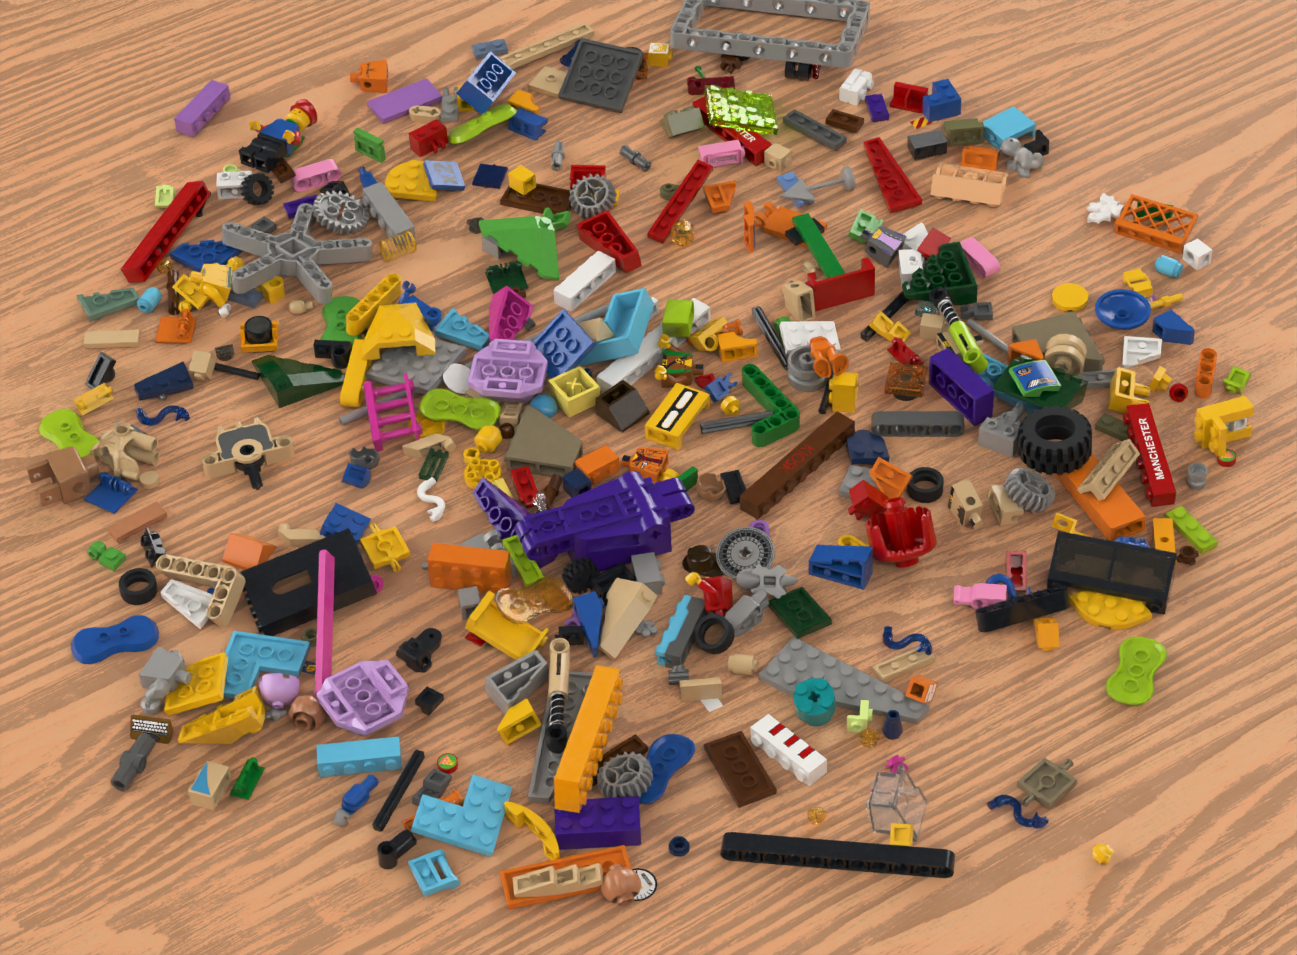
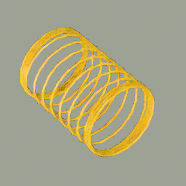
M406 231L402 237L404 239L405 234L410 253L412 251L415 252L417 250L415 239L410 231ZM408 233L412 239L414 249L409 242ZM386 240L380 241L379 247L385 261L393 260L394 257L392 256V259L390 257L391 253L387 247ZM402 244V248H403V252H402V253H403V255H407V253L404 254L405 248H404V246H403V244Z

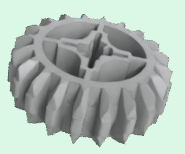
M590 174L588 178L583 175V180L577 179V185L573 184V190H570V205L575 213L579 214L582 218L586 216L589 219L591 216H596L608 209H613V203H616L615 197H617L615 187L604 175L600 177L596 174L593 177Z
M1022 467L1019 469L1015 468L1008 474L1005 480L1004 487L1008 497L1032 513L1034 511L1036 513L1045 512L1055 499L1056 494L1054 493V488L1051 487V483L1047 482L1046 478H1043L1040 474L1035 473L1034 470L1030 471L1028 468L1024 469Z
M626 751L623 755L617 753L615 758L609 757V762H603V767L599 768L597 785L602 795L607 798L639 796L641 798V793H647V788L651 787L653 770L646 757H643L641 754L636 755L634 752L627 754Z

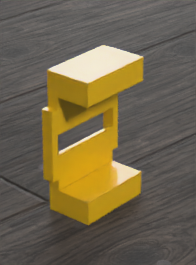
M1140 268L1123 272V282L1128 284L1130 289H1133L1134 292L1141 294L1145 298L1152 296L1153 287L1151 286V281ZM1142 279H1146V280H1147V281H1143V282H1139V283H1135V284H1130L1131 282L1140 281V280H1142Z

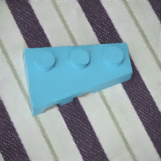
M454 308L450 310L434 330L436 336L479 351L490 343L488 332L478 325L470 323L464 315L460 316Z

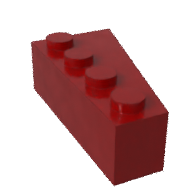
M608 210L576 224L580 240L596 252L600 251L614 258L616 267L623 272L629 273L642 266L639 251Z

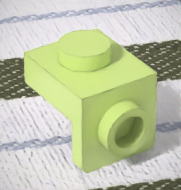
M861 700L860 716H847L848 732L867 733L868 721H872L873 709H869V700Z

